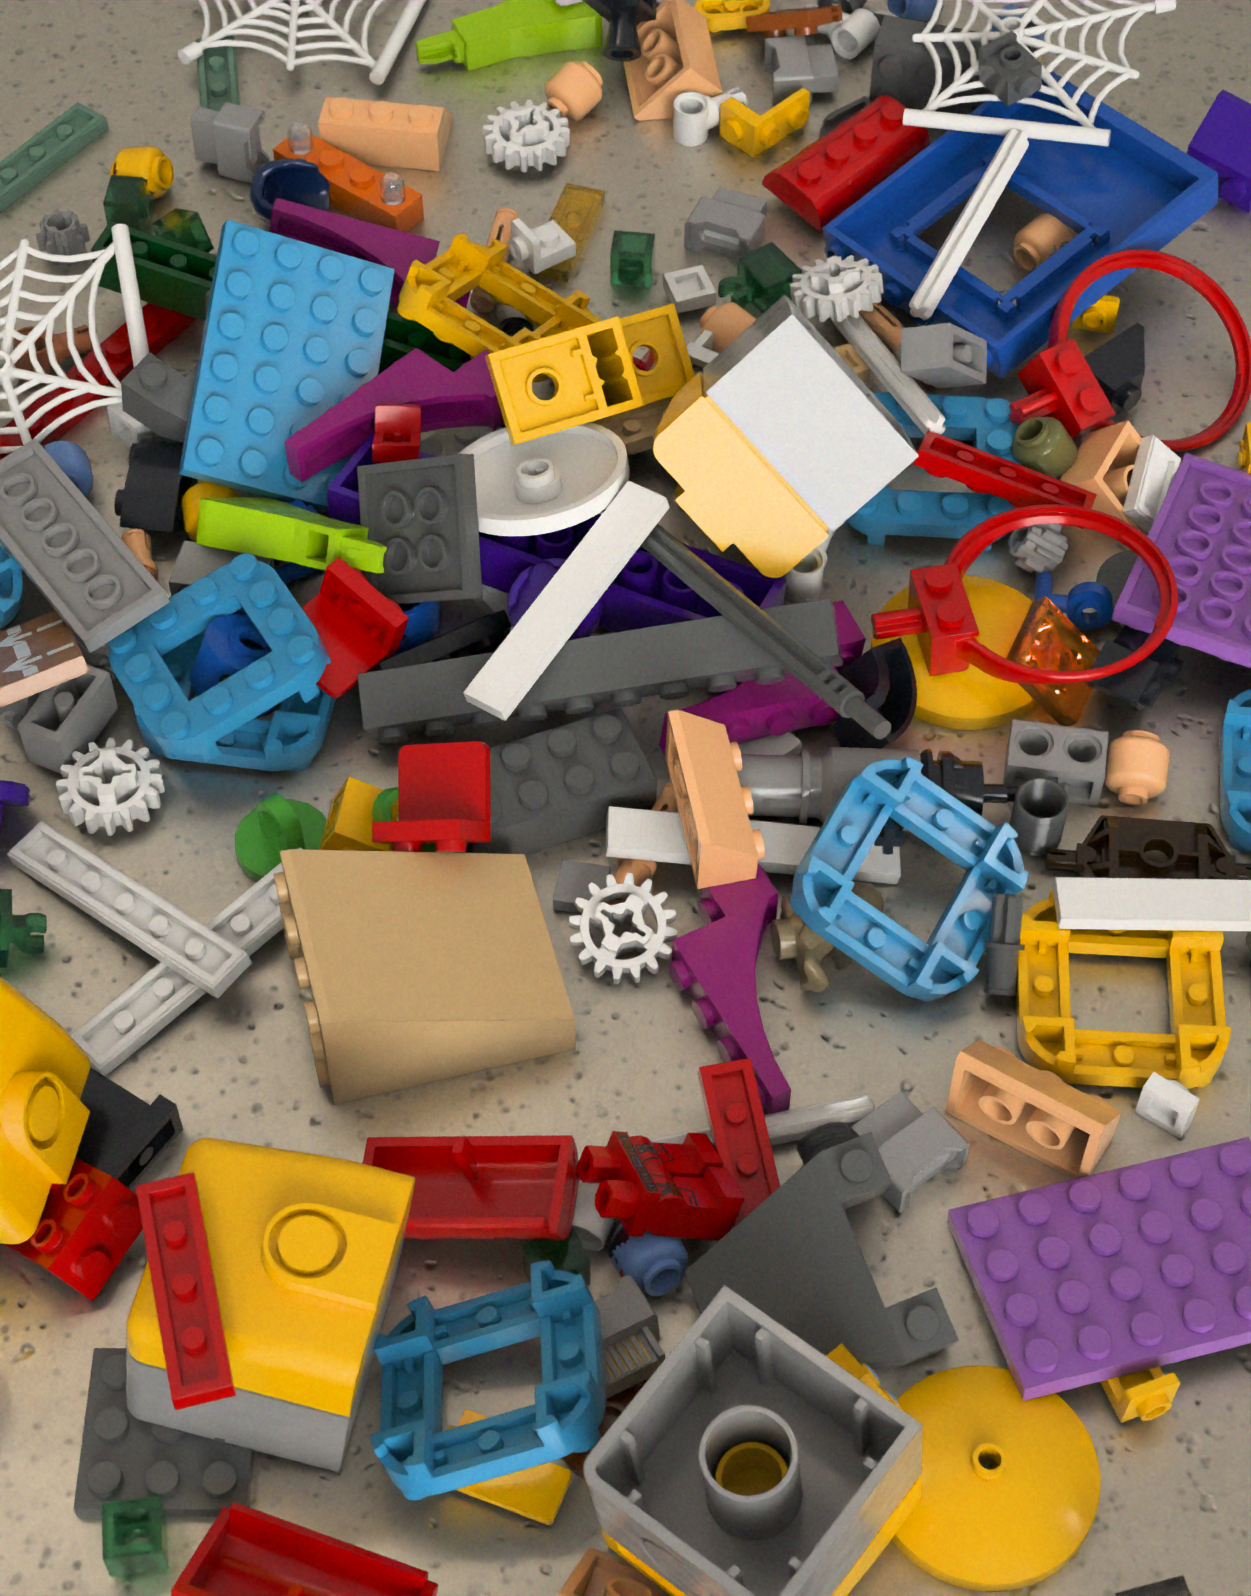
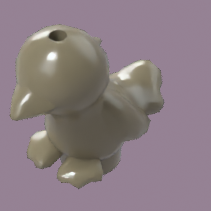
M854 882L855 885L851 891L883 913L884 901L879 890L869 883ZM789 895L782 896L780 919L772 920L771 937L776 958L778 960L789 958L796 960V969L801 975L800 985L802 990L823 992L828 987L829 982L821 967L822 960L834 946L813 932L800 915L793 911Z

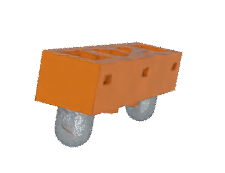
M304 122L293 123L288 129V137L273 148L274 160L305 159L316 164L330 185L328 193L330 204L358 220L407 233L424 220L422 194L405 186L400 174L396 172L381 173L312 135L310 127Z

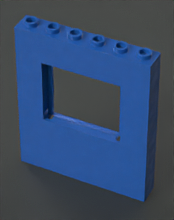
M1051 71L1050 74L1058 83L1062 77ZM1041 79V85H1044V86L1049 87V86L1043 81V79ZM1067 81L1062 88L1072 99L1079 87ZM1036 91L1028 96L1029 98L1039 99L1066 108L1058 97ZM1084 91L1076 105L1088 118L1095 97ZM985 101L969 114L1081 126L1079 122L1057 112L1022 103H1014L1007 107L1002 101ZM1101 101L1093 125L1096 128L1111 130L1108 147L1028 138L1029 146L1006 184V187L1046 213L1055 216L1063 224L1077 232L1078 235L1003 295L960 266L932 316L927 320L913 316L912 318L919 326L951 323L987 340V369L1002 379L1049 341V329L1056 306L1073 280L1086 267L1104 256L1119 251L1135 249L1160 251L1218 204V172ZM948 130L823 227L827 258L837 256L845 260L849 255L854 256V262L866 258L869 260V266L878 265L883 281L884 293H881V295L891 306L899 307L911 315L909 303L939 252L917 236L974 192L1005 136ZM1137 268L1113 271L1098 278L1089 285L1079 297L1073 309L1070 323Z

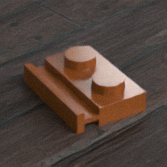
M841 5L785 9L746 16L747 32L763 31L764 38L787 36L786 29H794V36L818 33L817 26L843 21Z

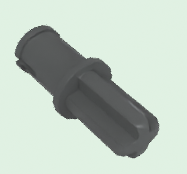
M999 893L993 897L989 941H984L983 946L988 947L984 993L1017 995L1016 982L1019 950H1024L1025 945L1020 944L1023 899L1019 895Z

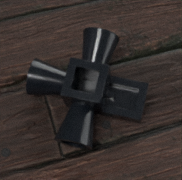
M583 0L610 23L603 56L620 62L639 59L642 54L637 25L640 22L656 20V8L660 3L657 0Z

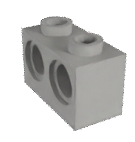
M1012 719L1006 750L1003 784L1019 787L1028 780L1036 778L1049 779L1065 789L1070 803L1098 806L1105 779L1109 732L1091 730L1086 727L1046 724L1036 720Z

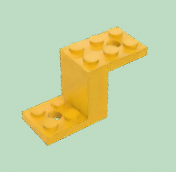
M674 303L621 319L618 316L485 355L511 445L672 397L695 376ZM639 346L648 348L653 354L654 363L648 371L639 370L633 362V353ZM538 374L549 376L554 383V394L549 400L538 399L532 391V381Z

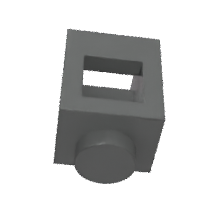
M1013 31L978 48L979 81L1007 107L1041 89L1042 63L1017 42V35Z

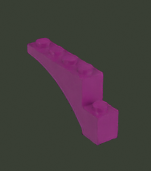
M279 198L275 200L269 232L395 269L389 304L396 311L400 302L399 294L412 262L418 260L425 265L435 259L440 241ZM471 291L454 302L467 309Z
M415 348L400 360L395 361L375 378L360 386L358 390L337 405L329 408L323 415L306 427L295 432L292 437L284 442L290 475L303 483L324 468L356 453L368 436L375 434V407L379 403L419 405L421 407V433L439 429L489 426L496 430L504 424V419L485 359V355L490 354V352L484 350L453 373Z
M843 600L833 602L843 666L832 667L837 672L862 655L866 641L865 636ZM793 674L784 675L785 679L775 684L759 685L756 684L755 679L744 681L737 685L735 689L699 704L679 709L724 724L729 742H737L738 745L745 741L772 735L780 736L789 731L807 727L824 726L840 718L839 713ZM665 713L659 742V747L664 756L666 755L668 713Z
M758 863L755 879L701 888V901L697 902V909L705 926L672 940V962L668 963V970L675 986L680 991L686 989L693 1000V1011L703 1029L710 1028L717 1038V1048L723 1062L751 1058L763 1113L767 1115L789 1110L791 1088L773 1056L763 1029L757 1001L756 962L766 927L772 920L777 918L779 895Z

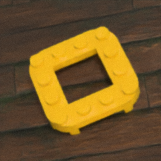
M465 233L455 235L449 250L424 265L418 260L412 262L400 291V302L397 307V311L401 316L419 322L433 331V334L439 340L454 344L468 353L471 359L484 350L490 353L593 324L599 322L601 318L593 315L587 308L591 298L579 289L564 299L503 261L502 259L508 245L494 238L490 247L473 243L468 240V236ZM479 286L489 292L496 302L510 305L524 314L530 323L539 327L533 332L524 327L510 337L454 301ZM538 374L532 382H542L550 377L545 374Z
M1053 890L1050 891L1047 899L1036 903L1026 913L1023 912L1021 920L1020 944L1025 945L1024 950H1019L1016 982L1017 1039L1019 1049L1027 1064L1038 1070L1050 1071L1067 1084L1143 1088L1151 1074L1155 1072L1167 1080H1175L1183 1084L1187 1089L1207 1086L1221 1065L1231 1035V1027L1226 1026L1220 954L1224 941L1223 932L1058 929ZM1068 953L1166 958L1171 1034L1075 1029L1074 1018H1071Z

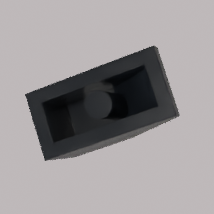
M1136 323L1084 356L1116 413L1114 416L1123 410H1131L1138 403L1142 395L1141 386L1145 372L1144 327Z

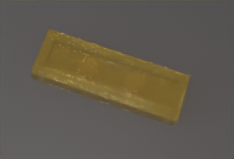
M566 183L548 221L554 220L576 243V256L535 274L536 276L564 282L569 281L605 203V191Z

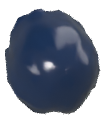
M305 159L274 160L256 169L252 176L249 197L256 214L260 219L270 224L276 198L328 211L330 206L328 195L330 185L314 163Z

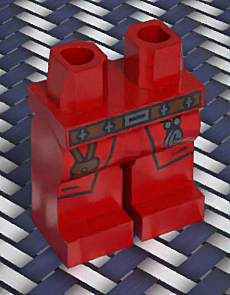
M613 1131L606 1147L586 1145L576 1166V1172L582 1183L599 1184L595 1193V1207L600 1217L619 1219L628 1236L643 1237L647 1229L651 1234L658 1236L719 1241L731 1230L745 1200L728 1169L723 1167L724 1163L706 1133H687L683 1144L652 1143L647 1137L641 1135L630 1137L627 1132Z

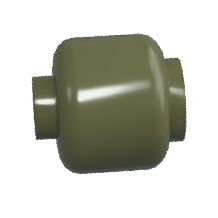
M1053 417L1029 418L1015 432L1011 451L1015 460L1021 466L1060 479L1076 460L1077 447L1063 424Z

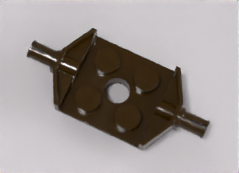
M1101 815L1083 843H1077L1076 850L1051 849L1047 847L1045 852V869L1074 870V872L1079 873L1081 878L1251 880V864L1236 863L1235 855L1229 854L1213 826L1208 823ZM1150 850L1161 851L1165 853L1169 861L1165 863L1153 862L1147 858L1145 852Z

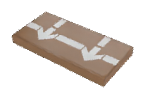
M56 611L0 632V708L84 675L89 671L70 628Z

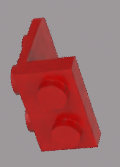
M340 557L326 567L319 594L302 607V610L317 630L331 658V663L326 664L325 670L316 685L330 697L339 698L358 683V674L371 672L380 662L384 661L399 648L409 619L394 600L386 598L368 582L361 571L350 567Z
M480 741L404 745L398 754V821L372 822V842L392 844V851L422 852V845L436 844V852H466V843L491 842L489 745Z
M75 1158L67 1184L51 1185L34 1234L20 1244L4 1245L43 1267L75 1291L93 1301L143 1229L137 1194L113 1176Z

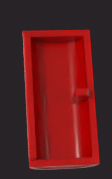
M881 95L860 111L839 123L817 141L806 146L784 164L766 174L762 185L819 232L823 233V227L930 145L929 134L925 127L903 125V114L906 107L890 96Z
M572 1135L367 1137L363 1164L416 1177L404 1239L564 1240L567 1239L571 1232L579 1184V1176L576 1172L579 1159Z
M234 1502L230 1508H222L173 1585L171 1596H436L438 1584L428 1580V1571Z

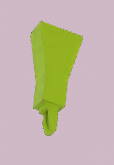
M506 0L494 7L451 19L452 30L415 42L416 56L419 64H438L453 59L455 63H463L466 69L471 71L512 58L602 46V16L584 1L561 6L555 0Z
M200 498L196 544L240 553H250L255 556L292 562L326 571L327 566L340 557L352 568L377 574L384 573L383 559L387 546L379 542L368 540L369 528L328 518L273 498Z

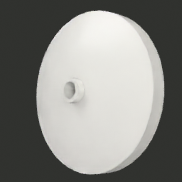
M592 422L515 445H511L505 427L481 437L459 453L474 454L478 531L498 536L539 535L562 530L584 522L610 505L628 482L630 475L627 451L622 440L608 428Z

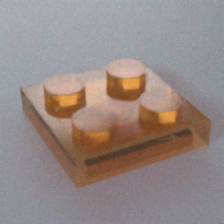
M1044 596L1032 602L1006 659L1043 670L1080 671L1091 669L1100 650ZM1085 681L1065 684L1018 683L1059 725L1068 727L1077 724L1092 691V688L1087 686Z

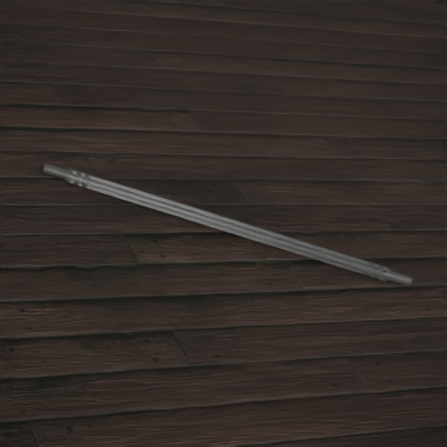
M505 423L502 424L500 427L505 428ZM657 523L641 544L646 551L842 717L853 718L876 739H883L889 734L891 723L865 702L864 694Z

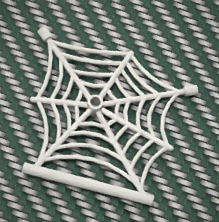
M198 0L204 15V30L201 41L199 43L192 42L179 50L178 57L183 64L188 65L201 57L203 50L207 48L224 46L253 48L269 53L286 64L288 71H292L297 65L318 61H341L366 65L372 69L369 75L370 80L376 85H381L384 83L426 0L408 1L377 62L369 55L367 44L368 26L372 15L384 0H375L369 8L362 25L361 46L349 35V25L356 6L362 0H353L344 17L343 28L334 20L335 7L340 0H332L328 13L320 6L323 0H286L287 4L281 3L285 0H267L258 7L254 0H247L252 10L245 15H242L235 0H228L237 17V20L228 24V15L222 1L213 0L221 14L222 29L209 36L211 26L207 3L205 0ZM272 8L285 10L289 12L290 15L279 10H273ZM312 10L319 16L298 19L300 13ZM260 15L279 17L289 22V28L278 23L255 18ZM326 23L331 28L297 31L298 25ZM244 25L269 27L287 34L288 42L278 35L263 30L239 28ZM228 35L263 37L275 41L287 49V57L272 47L256 42L221 39ZM316 35L339 36L344 41L296 45L297 38ZM342 48L352 49L359 57L324 54L295 59V54L298 51L311 49Z
M937 0L932 18L923 32L912 35V41L923 42L931 54L936 71L935 86L927 106L923 110L905 108L903 125L1006 136L1010 130L1016 129L1019 132L1025 131L1028 134V138L1108 147L1111 130L1096 128L1093 125L1099 105L1104 97L1118 84L1128 78L1137 79L1140 75L1137 70L1130 68L1124 55L1125 37L1132 24L1144 13L1153 11L1154 14L1176 10V0H1152L1149 3L1131 0H1107L1117 5L1126 6L1116 10H1111L1090 0H1077L1086 7L1099 12L1092 15L1069 0H1058L1066 8L1080 16L1073 19H1068L1056 11L1048 0H967L973 6L970 18L961 32L951 33L958 21L962 7V0H955L956 5L952 19L944 32L930 33L938 20L943 6V0ZM1034 2L1029 8L1012 10L988 8L984 4ZM1044 6L1051 16L1059 22L1047 24L1040 20L1036 14ZM979 11L987 19L986 27L983 32H969ZM998 16H1007V18L1001 20ZM1132 16L1126 22L1118 37L1117 55L1122 66L1109 62L1103 52L1104 34L1117 18ZM1030 21L1036 25L1035 27L1024 29ZM1105 21L1096 37V52L1099 58L1086 55L1085 37L1090 26L1094 23ZM994 25L1000 32L990 31L992 29V26ZM1083 26L1078 37V52L1065 48L1064 37L1067 30ZM1013 31L1017 35V42L1036 59L1048 52L1058 55L1046 68L1042 65L1041 79L1049 87L1041 85V89L1038 91L1058 97L1066 108L1025 97L1016 103L1033 105L1057 112L1079 122L1081 126L946 113L935 110L961 103L1001 101L994 94L949 98L954 93L986 87L980 81L967 83L973 76L979 75L976 50L971 41H981L982 46L988 44V41H993ZM1060 31L1057 37L1058 45L1051 44L1050 37L1052 32ZM1045 34L1043 37L1044 41L1032 38V36ZM931 42H945L952 53L955 65L954 82L941 94H939L942 85V67L940 58ZM952 42H964L970 52L971 67L962 75L960 57ZM1027 46L1036 48L1038 50L1032 53ZM1065 58L1077 61L1075 65L1067 70L1058 83L1050 74ZM1087 64L1099 68L1081 84L1072 99L1063 90L1062 87L1068 79L1084 65ZM1109 71L1119 74L1120 76L1106 85L1095 98L1087 118L1076 105L1082 93L1105 72Z
M116 224L111 228L113 242L103 250L71 256L53 255L29 247L27 239H21L19 248L0 261L1 270L17 259L15 270L0 281V290L13 281L11 293L0 300V307L9 303L7 315L0 318V327L5 325V329L0 332V340H2L0 351V389H4V392H0V399H7L11 411L0 412V419L14 418L17 427L0 428V435L20 434L24 446L32 441L28 428L43 414L68 399L88 392L109 396V398L91 401L70 410L44 428L35 437L36 440L40 443L58 426L76 415L97 407L122 403L121 382L113 374L103 356L96 334L95 303L98 285L105 264L115 254L135 368L149 353L129 228L125 224ZM28 254L49 261L67 263L96 259L86 272L80 275H49L25 269ZM24 275L49 282H75L64 296L38 295L21 290ZM92 278L88 304L89 336L95 356L106 377L115 388L100 385L84 367L75 346L72 321L76 296ZM20 297L38 302L56 303L46 315L18 311ZM66 307L65 324L68 349L78 371L88 382L69 379L56 360L52 343L55 319ZM16 317L40 321L27 336L15 330ZM45 330V345L49 362L58 376L46 374L37 360L34 342ZM13 337L22 341L10 354ZM27 350L29 351L30 362L36 372L18 369L14 365ZM19 379L29 380L19 387L13 388L17 385ZM40 383L49 384L33 392L19 404L18 395ZM59 387L74 389L59 395L43 405L25 421L22 411L39 397ZM22 446L0 447V454H10Z

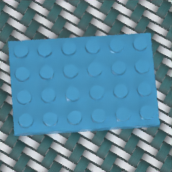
M227 219L221 229L178 474L287 503L300 499L306 506L310 504L315 510L328 513L327 488L354 454L324 468L301 483L290 475L284 442L292 437L295 432L306 427L323 415L329 408L337 405L358 390L360 386L378 375L395 269Z

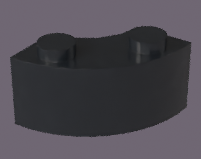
M150 434L145 435L139 443H132L124 490L118 489L115 496L114 508L116 516H120V527L165 532L184 530L181 509L182 497L190 487L198 482V479L178 474L184 443L160 435Z
M1125 625L1114 641L1106 640L1091 669L1103 667L1127 657L1145 642L1150 633L1135 630ZM1164 639L1150 655L1134 666L1111 676L1085 681L1087 686L1139 710H1143L1146 707L1151 709L1158 699L1163 685L1173 686L1182 670L1184 661L1179 659L1180 645L1171 640Z
M900 637L869 649L838 672L864 694L865 702L891 723L889 734L883 739H876L853 718H844L840 715V718L830 725L840 747L883 749L901 736L909 727L917 703V686L911 659Z

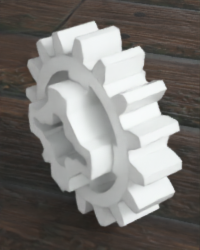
M527 100L525 106H519L518 103L512 101L511 109L508 110L499 106L497 107V116L488 115L487 125H483L486 154H492L494 163L504 160L505 167L508 170L516 165L520 166L521 172H526L528 166L534 165L540 171L542 170V163L547 162L555 165L557 164V156H566V147L570 146L567 117L560 118V110L558 108L548 111L547 103L545 102L536 106L533 105L532 100Z
M849 255L845 260L837 256L826 258L827 262L817 259L815 260L816 266L814 267L802 266V274H794L792 276L793 283L790 284L791 298L794 305L801 312L804 311L807 319L819 315L820 322L826 321L829 317H832V320L842 322L843 319H847V315L858 318V311H872V303H880L882 301L881 293H884L882 273H879L878 265L869 266V260L866 258L854 262V256Z
M108 738L106 747L100 749L97 744L90 742L88 743L89 753L86 755L77 751L72 753L74 766L62 765L60 767L63 779L56 781V787L62 811L64 814L70 815L72 825L75 827L85 822L87 831L90 834H94L99 826H103L106 828L108 836H113L116 826L123 825L128 832L133 831L132 821L138 818L141 821L148 822L150 820L148 807L160 808L161 806L159 794L165 792V786L158 759L151 760L150 751L147 747L141 748L136 752L133 740L128 739L122 747H116L114 738Z
M627 873L624 884H617L613 875L609 874L606 876V888L601 890L592 882L588 885V892L591 897L589 901L584 898H576L575 907L582 915L569 916V927L580 930V932L570 937V944L574 948L584 947V950L578 956V961L581 965H585L593 960L595 962L594 976L596 978L601 977L606 970L612 971L614 984L620 983L623 973H630L633 981L637 983L640 982V969L646 967L648 971L655 975L659 972V966L655 958L659 956L669 960L672 956V950L664 942H671L677 938L678 930L666 926L676 920V910L662 909L668 901V895L664 891L653 896L651 894L652 880L647 879L641 887L634 885L633 873ZM617 898H627L625 902L611 906L606 903ZM647 908L656 920L657 934L653 933V929L644 924L643 917ZM625 920L632 922V933L625 931L621 937L615 936L614 924L621 926ZM590 923L594 924V928L603 934L604 939L601 942L600 949L595 946L589 933ZM634 951L641 954L631 959H619L622 954Z

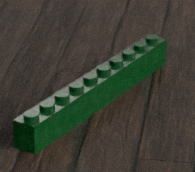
M109 221L91 248V252L106 249L113 242L111 228L118 223ZM128 227L140 300L205 321L206 293L212 286L217 255ZM114 254L105 264L98 286L121 293L116 256ZM388 311L378 375L415 348L453 373L464 363L472 360L468 353L454 344L439 340L433 334V331L419 322L406 319L399 314Z

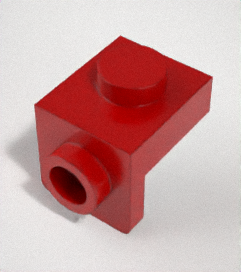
M377 404L375 407L372 462L388 463L419 459L421 450V407L417 404Z

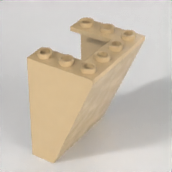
M307 849L279 851L283 872L273 875L279 898L285 940L290 960H294L300 990L311 989L313 1001L304 1002V1008L309 1026L313 1058L320 1088L330 1086L334 1105L576 1049L575 1018L525 854Z

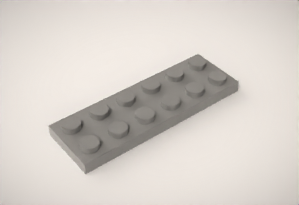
M36 438L0 460V542L89 653H92L170 603L161 585Z

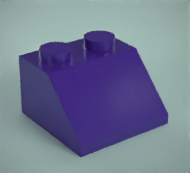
M1223 89L1217 95L1189 143L1187 154L1218 172V197L1249 213L1251 211V104Z

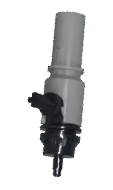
M830 747L821 757L810 756L809 750H801L800 756L741 754L742 771H737L740 786L748 785L752 795L754 812L748 816L797 817L798 823L806 824L807 818H818L824 823L852 777L872 762L883 759L903 760L906 757H910L924 764L920 771L923 776L980 816H982L983 803L1014 802L1019 788L1008 786L1007 784H984V772L981 761H962L950 751H939L937 760H933L931 749H925L919 753V750ZM889 817L875 840L874 846H882L883 854H893V847H903L902 831L908 830Z

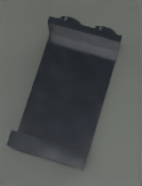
M90 1067L80 1101L90 1110V1114L75 1158L113 1176L131 1190L183 1130L177 1105L160 1094L150 1105Z

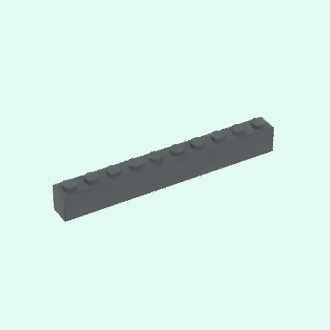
M831 598L762 609L830 667L843 666L836 611ZM723 615L567 640L508 718L518 717L519 721L522 722L539 721L547 718V712L564 709L567 714H584L593 711L596 704L612 702L615 707H628L640 704L642 702L641 697L659 694L661 699H679L688 696L691 689L707 687L709 692H724L735 689L737 687L736 682L754 679L756 684L759 685L775 684L785 679L784 675L792 673ZM494 652L358 674L363 730L373 738L379 739L380 743L391 744L406 741L408 739L407 734L425 731L427 736H444L453 733L456 726L472 724L474 729H488L499 726L501 724L500 718L467 702L463 694Z

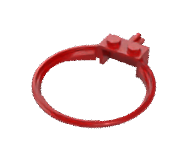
M1135 249L1115 252L1096 260L1073 280L1058 302L1050 324L1047 350L1036 355L1017 373L1029 396L1009 405L1012 412L1009 416L1013 424L1018 423L1020 426L1029 418L1053 417L1063 424L1074 442L1086 437L1090 432L1116 424L1110 419L1116 413L1074 338L1068 340L1070 318L1079 297L1098 278L1120 269L1148 268L1170 274L1184 281L1210 303L1221 318L1229 334L1236 365L1232 395L1218 419L1208 428L1190 437L1160 441L1174 453H1181L1198 449L1219 439L1237 422L1251 394V340L1246 325L1232 300L1202 270L1181 258L1167 253Z
M1064 504L1030 505L999 513L977 524L955 544L943 565L911 569L908 608L871 614L872 633L874 639L877 640L916 634L929 676L964 671L968 669L970 663L988 675L1013 683H1077L1100 679L1122 672L1150 655L1163 642L1173 625L1178 607V590L1173 570L1162 551L1151 539L1129 523L1107 513L1086 507ZM1040 524L1074 525L1106 534L1135 552L1147 565L1156 581L1159 590L1160 609L1153 631L1149 637L1127 657L1112 664L1089 670H1043L1003 658L976 640L975 637L979 636V630L962 578L970 565L986 547L1011 531Z

